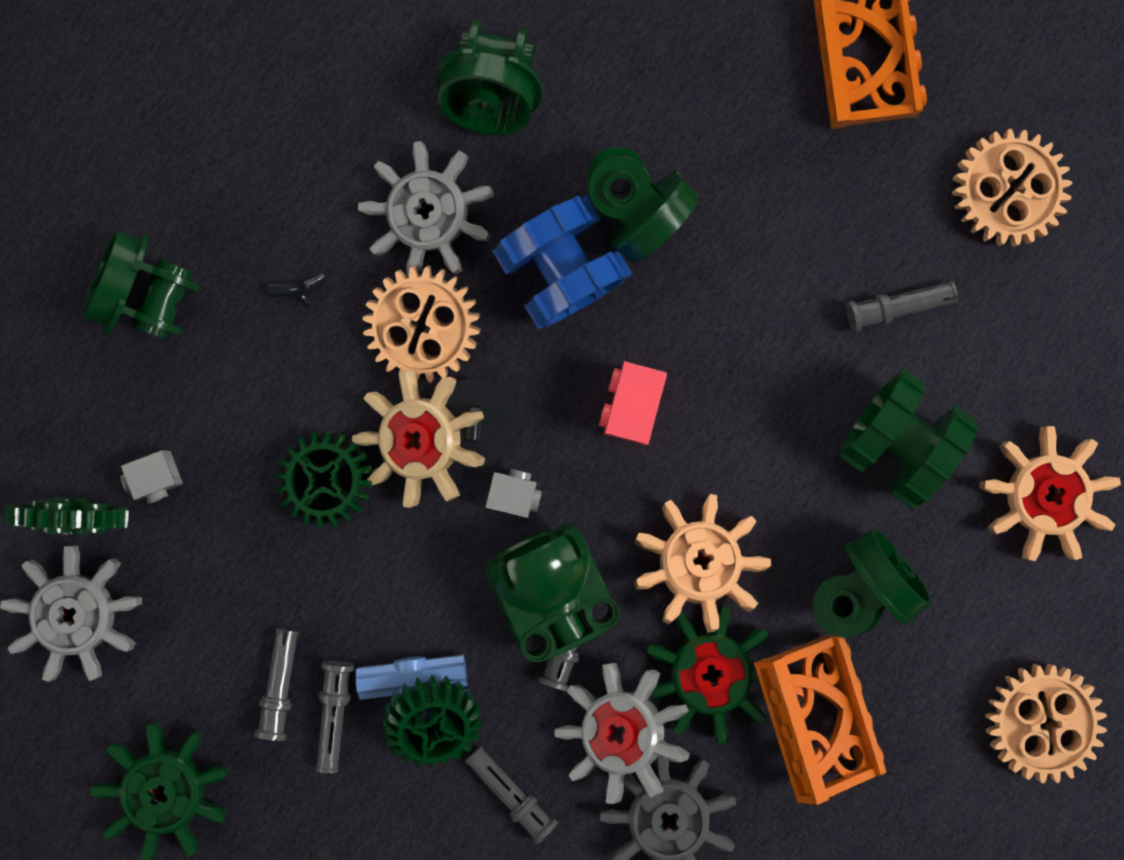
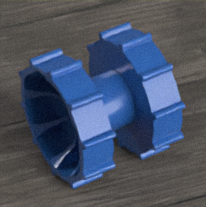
M578 195L571 200L551 207L544 213L522 224L521 227L513 231L506 238L500 240L497 248L492 250L505 274L510 272L518 273L536 264L549 287L533 296V299L525 305L526 310L538 329L549 327L573 315L594 301L599 300L633 275L619 251L616 253L609 252L589 262L577 239L590 231L594 224L600 220L587 196L581 198Z

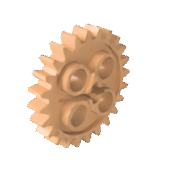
M1012 129L1005 131L1003 138L996 131L989 136V142L984 138L976 142L978 150L971 147L965 152L969 160H961L957 166L965 173H959L953 177V180L962 184V187L952 191V195L961 196L963 201L955 206V209H966L968 213L961 221L973 220L975 222L971 229L972 233L980 229L985 230L983 241L986 242L996 235L997 246L1005 244L1009 237L1011 246L1015 247L1020 244L1022 236L1024 242L1030 244L1035 241L1034 233L1042 238L1048 234L1046 226L1054 228L1059 225L1054 216L1066 214L1067 210L1060 203L1071 200V196L1062 191L1072 185V181L1062 180L1061 175L1070 169L1069 167H1058L1057 162L1063 157L1062 153L1055 156L1049 154L1053 143H1049L1043 148L1039 146L1041 135L1038 134L1028 141L1027 130L1021 131L1016 138ZM1005 155L1011 156L1016 161L1017 167L1015 171L1007 169L1004 165L1003 159ZM1031 164L1033 166L1032 171L1014 188V194L1004 199L996 212H992L990 210L991 206L1010 188L1009 183L1017 179L1026 169L1027 165ZM1032 179H1037L1042 183V195L1032 190L1030 185ZM981 182H987L992 186V198H988L981 193ZM1008 205H1013L1019 210V221H1013L1009 218L1007 214Z
M411 266L409 277H406L400 269L395 272L396 283L389 277L383 280L386 291L378 287L373 290L374 295L379 300H369L366 303V306L373 310L374 313L366 314L363 317L364 321L372 323V327L366 329L363 334L374 336L375 340L368 346V349L379 348L381 351L375 359L376 362L382 361L385 358L389 360L386 368L387 372L396 366L400 368L399 372L414 370L417 381L421 374L425 373L426 379L430 383L433 381L436 371L442 378L447 377V366L457 372L460 369L457 358L463 361L469 360L470 355L464 348L475 349L477 345L469 336L480 333V328L471 325V322L479 319L480 314L469 312V309L476 303V300H464L463 296L468 291V287L459 290L454 288L458 279L456 276L449 282L444 281L445 270L443 269L434 277L431 274L430 266L424 268L422 275H419L415 266ZM411 292L416 294L420 300V307L415 310L407 308L403 303L404 293ZM429 295H434L435 301L425 322V325L428 327L420 335L415 353L412 354L409 352V347L418 329V323L414 321H417L423 315ZM437 307H449L453 311L454 320L450 323L441 322L436 315ZM401 326L404 328L408 336L407 341H395L390 333L391 327ZM428 339L437 341L441 346V353L435 356L428 354L423 346L424 341Z
M1048 663L1044 672L1041 666L1032 664L1031 675L1025 669L1019 668V680L1007 675L1005 678L1010 687L1007 690L998 686L995 688L1002 697L1000 700L989 699V703L997 709L995 713H987L985 715L986 718L995 722V725L987 728L986 732L998 737L990 743V746L996 750L1003 749L998 755L999 760L1003 762L1010 761L1008 768L1015 773L1022 768L1021 776L1028 780L1035 773L1036 780L1041 783H1045L1048 774L1051 780L1059 783L1061 772L1071 779L1074 778L1072 768L1074 766L1086 771L1087 768L1083 759L1085 757L1093 760L1097 759L1096 755L1091 751L1092 746H1104L1100 740L1096 739V734L1107 732L1106 728L1097 724L1098 720L1107 717L1106 713L1095 710L1102 703V699L1089 697L1095 688L1089 684L1081 686L1084 679L1081 675L1075 674L1070 678V669L1062 667L1057 673L1056 666ZM1041 691L1044 693L1042 702L1039 700V692ZM1064 693L1067 698L1066 706L1062 710L1056 711L1054 706L1055 700ZM1030 699L1032 704L1031 711L1025 716H1020V703ZM1047 716L1051 718V722L1045 725V730L1041 728V724L1046 722ZM1067 730H1071L1073 733L1072 741L1068 745L1062 746L1060 742L1062 734ZM1036 735V748L1033 751L1026 752V740L1030 736ZM1050 744L1053 746V753L1051 755L1048 754Z

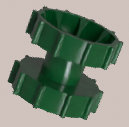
M902 368L899 373L888 380L851 427L844 443L839 448L842 451L839 457L862 473L866 467L874 464L884 451L902 463V467L891 484V487L894 489L891 494L915 510L918 505L924 502L927 503L945 481L949 480L950 475L969 452V448L980 428L976 426L977 420L956 405L944 415H940L932 426L914 414L922 396L927 390L923 388L924 382Z

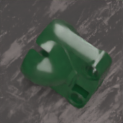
M574 523L562 524L555 529V532L552 529H547L505 548L498 553L497 557L491 558L485 563L486 579L514 637L517 648L531 662H541L563 654L610 629L619 619L618 605L609 593L582 531ZM606 602L608 607L606 615L598 620L593 619V607L597 603ZM531 635H542L543 642L538 650H526V641Z

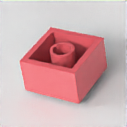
M625 361L621 369L614 368L608 391L614 393L611 405L605 403L599 426L605 427L603 435L643 446L648 445L667 373Z

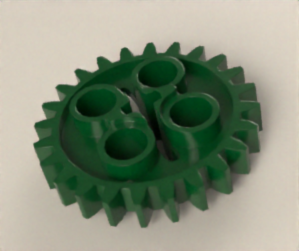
M85 498L28 500L27 504L5 505L3 524L24 526L26 529L39 530V532H46V534L106 533L107 528L128 527L129 509L108 507V503H97L88 501Z

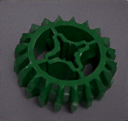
M329 431L324 433L323 442L320 441L318 433H310L311 445L304 438H298L297 444L301 450L298 452L293 447H287L286 452L293 459L291 461L280 459L278 462L279 465L287 468V472L275 474L276 479L286 480V486L276 488L277 493L288 492L289 497L281 502L282 506L287 507L293 503L296 505L290 513V516L293 518L305 512L302 520L304 525H309L315 516L317 528H324L326 517H328L332 528L339 526V514L345 522H350L352 517L348 509L351 508L354 512L361 513L363 508L356 500L358 498L364 501L370 499V495L361 492L362 486L372 487V481L363 480L362 474L371 473L373 470L371 466L361 468L359 465L360 462L367 459V454L360 453L354 456L353 453L357 450L358 444L352 442L347 448H344L346 436L342 434L337 437L335 444L333 443V434ZM320 450H331L339 454L335 460H331L324 467L307 458L312 453ZM346 463L350 466L353 479L350 493L345 491L346 489L342 486L339 479ZM300 466L309 478V485L304 491L303 497L297 486V474ZM316 472H330L332 478L329 480H332L331 486L333 488L322 486L317 489L319 487L317 481L320 480L317 479L318 474ZM323 493H328L342 502L339 506L330 510H322L310 505Z
M431 675L428 682L422 683L417 677L414 686L411 687L403 683L402 693H393L392 703L386 704L385 715L382 720L385 741L391 747L394 756L401 755L404 764L413 760L417 768L424 762L433 768L435 762L442 761L447 766L449 758L454 757L460 760L461 750L471 751V741L478 740V729L481 728L482 722L479 714V704L474 699L470 689H464L459 680L451 684L450 679L445 676L438 682ZM446 708H447V709H450V710H452V711H454V712L457 713L458 715H453L452 712L449 711V710H446Z

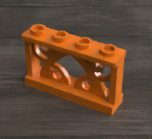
M813 0L831 129L917 117L923 111V107L926 106L927 95L925 86L919 83L918 72L921 71L922 60L920 51L914 48L913 37L916 36L917 24L915 16L910 15L908 2L911 0H891L892 5L888 10L880 7V0H876L873 3L871 10L865 7L866 0H858L857 4L842 0ZM893 18L895 22V28L888 22ZM852 19L856 20L852 34L844 35L839 29L841 23H846L850 27ZM863 24L876 31L891 47L884 63L872 77L868 68L862 62L852 57L843 56L842 49L856 41L862 31ZM900 60L902 72L893 71ZM856 69L861 74L864 83L861 84L859 76H857L855 81H849L846 78L847 70ZM894 83L901 84L904 88L905 97L902 103L898 105L885 103L877 92V88L881 86L887 95L895 96L891 86ZM870 95L873 104L877 108L851 112L850 105Z
M824 635L783 653L754 662L797 803L819 805L828 801L831 796L886 773L883 752L878 746L872 727V717L867 711L862 695V685L856 676L851 660V650L845 638ZM822 653L829 674H826L823 670L824 663H819L814 672L815 677H812V662L817 654ZM802 659V675L790 674L787 665ZM814 692L826 698L838 709L836 724L829 742L820 733L807 730L804 719L812 709ZM797 695L800 698H804L802 707H800ZM811 741H816L822 748L823 752L820 748L815 747L816 750L814 752ZM852 747L857 767L850 771L842 766L838 757L841 756L847 760H854L850 756V748ZM832 767L839 777L824 783L822 776Z

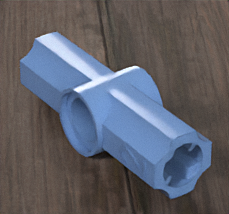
M464 654L426 659L425 656L408 657L395 660L394 663L377 664L356 668V687L359 700L402 693L403 683L412 687L415 685L417 677L423 683L428 682L431 675L438 682L447 676L451 684L459 680L463 687L467 686V669Z

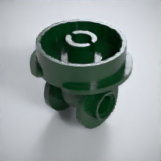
M474 19L470 32L463 31L459 50L443 57L435 73V82L439 90L437 96L438 104L442 112L451 121L467 130L485 135H507L517 132L527 125L531 113L539 107L543 95L541 80L531 68L535 44L527 42L528 29L520 27L517 39L482 33V20Z
M621 146L606 148L592 159L587 171V183L594 206L604 215L618 218V221L608 233V238L612 241L610 247L614 251L619 250L631 263H634L654 252L678 230L694 210L699 196L680 177L681 173L678 170L668 173L654 184L650 179L642 158L633 150ZM617 178L626 179L625 183L620 186L611 185L612 181Z
M116 230L103 258L100 259L95 270L81 318L103 326L102 334L109 336L121 313L135 318L133 327L166 339L168 331L177 335H182L184 328L172 324L178 311L175 308L177 301H182L187 288L199 292L201 285L189 281L192 274L191 271L159 259L156 267L142 262L148 243V234L141 233L136 238ZM139 269L152 273V276L137 310L126 306L125 302Z
M876 528L870 529L853 543L849 541L844 545L856 570L851 574L834 576L824 581L817 589L813 600V611L819 625L829 634L842 638L853 637L875 628L881 621L885 609L900 623L906 625L909 622H914L919 614L933 604L926 587L914 569L892 542ZM847 597L853 602L854 609L852 613L846 607Z

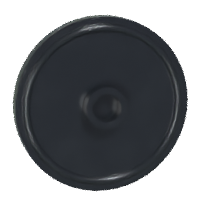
M471 378L456 382L445 407L455 418L466 412L482 411L484 419L474 426L464 427L460 430V447L475 451L485 458L482 466L469 468L491 465L503 458L516 440L519 428L516 406L509 394L491 381ZM454 460V462H453V463H455V464H457V465H460V466H463V467H468V466H465V465L461 464V463L458 462V461H455V460Z

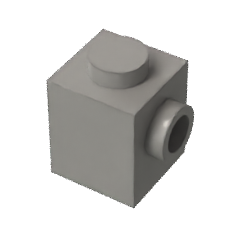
M161 450L121 466L124 475H121V482L125 492L128 495H132L134 500L146 499L147 504L168 497L166 490L183 484L171 451Z
M510 469L509 475L494 472L486 508L528 518L530 511L537 512L542 491L535 490L537 482L530 481V473Z

